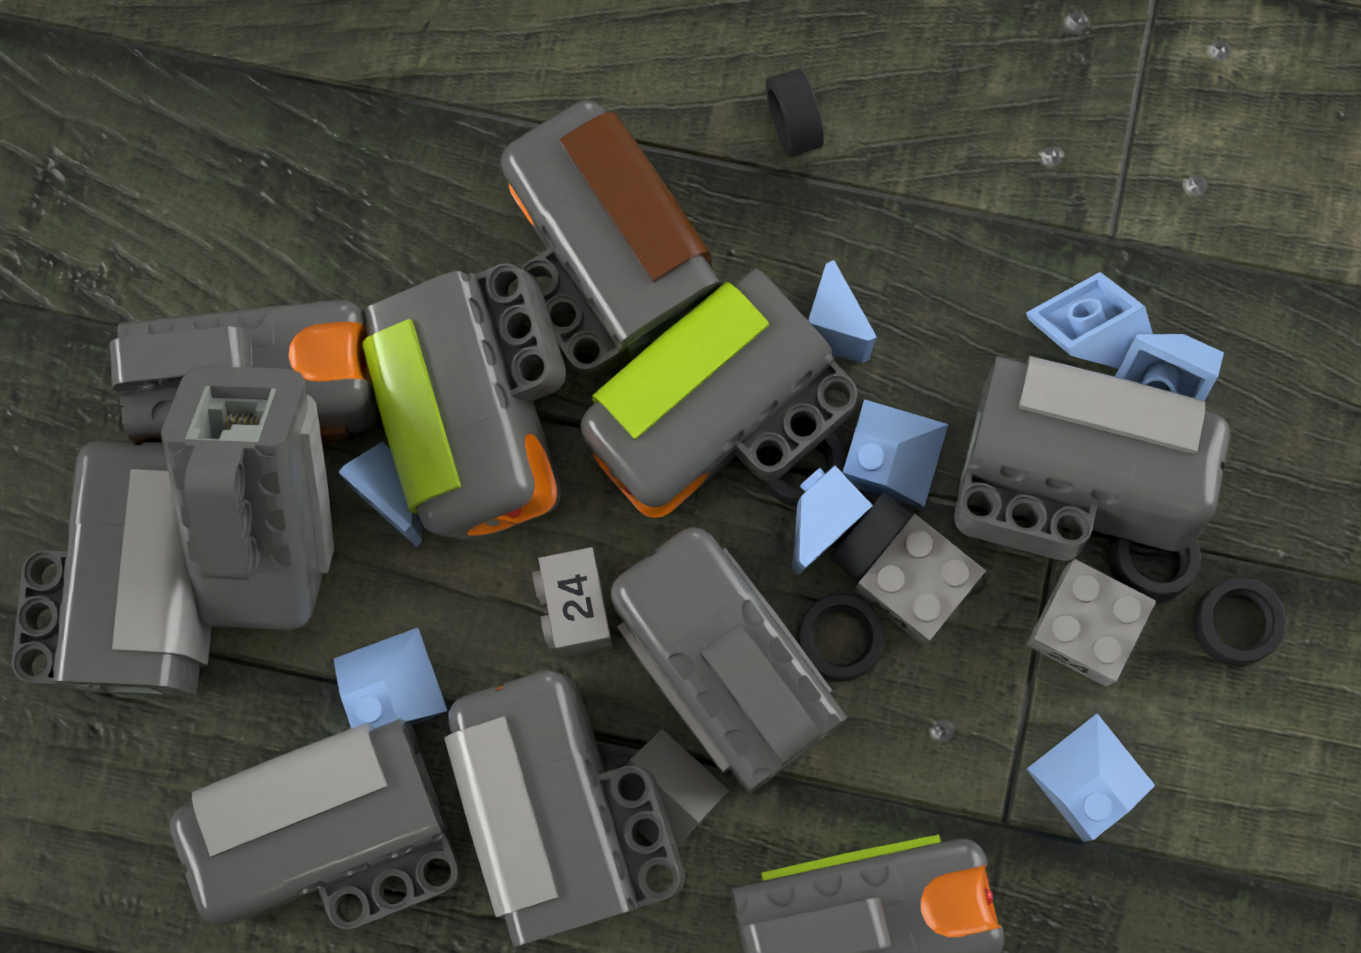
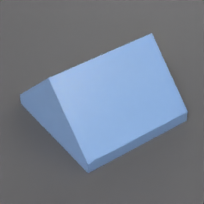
M833 260L825 265L808 321L833 350L832 355L864 363L870 359L877 336Z

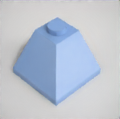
M1101 272L1026 312L1028 320L1070 356L1118 369L1136 335L1153 334L1145 306Z
M1137 334L1114 377L1205 401L1218 378L1224 352L1184 334Z
M864 399L842 473L857 489L877 495L886 493L894 500L924 508L948 424Z
M383 442L379 443L340 469L339 474L352 490L417 547L423 541L422 523L418 514L411 513L408 510L393 457L387 445Z
M836 466L831 468L826 474L819 468L800 486L805 493L797 503L792 570L797 576L873 506Z
M418 627L333 659L340 697L351 728L364 723H369L376 728L399 718L409 722L411 725H415L448 712Z
M1095 714L1026 768L1083 842L1097 838L1126 815L1155 786L1098 714Z

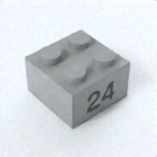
M914 514L859 581L854 591L925 647L986 570Z
M593 547L538 558L540 571L532 572L537 599H539L540 605L547 604L549 615L541 616L545 643L548 644V648H555L560 658L613 648Z
M1073 559L1064 568L1026 645L1107 687L1117 682L1156 601Z

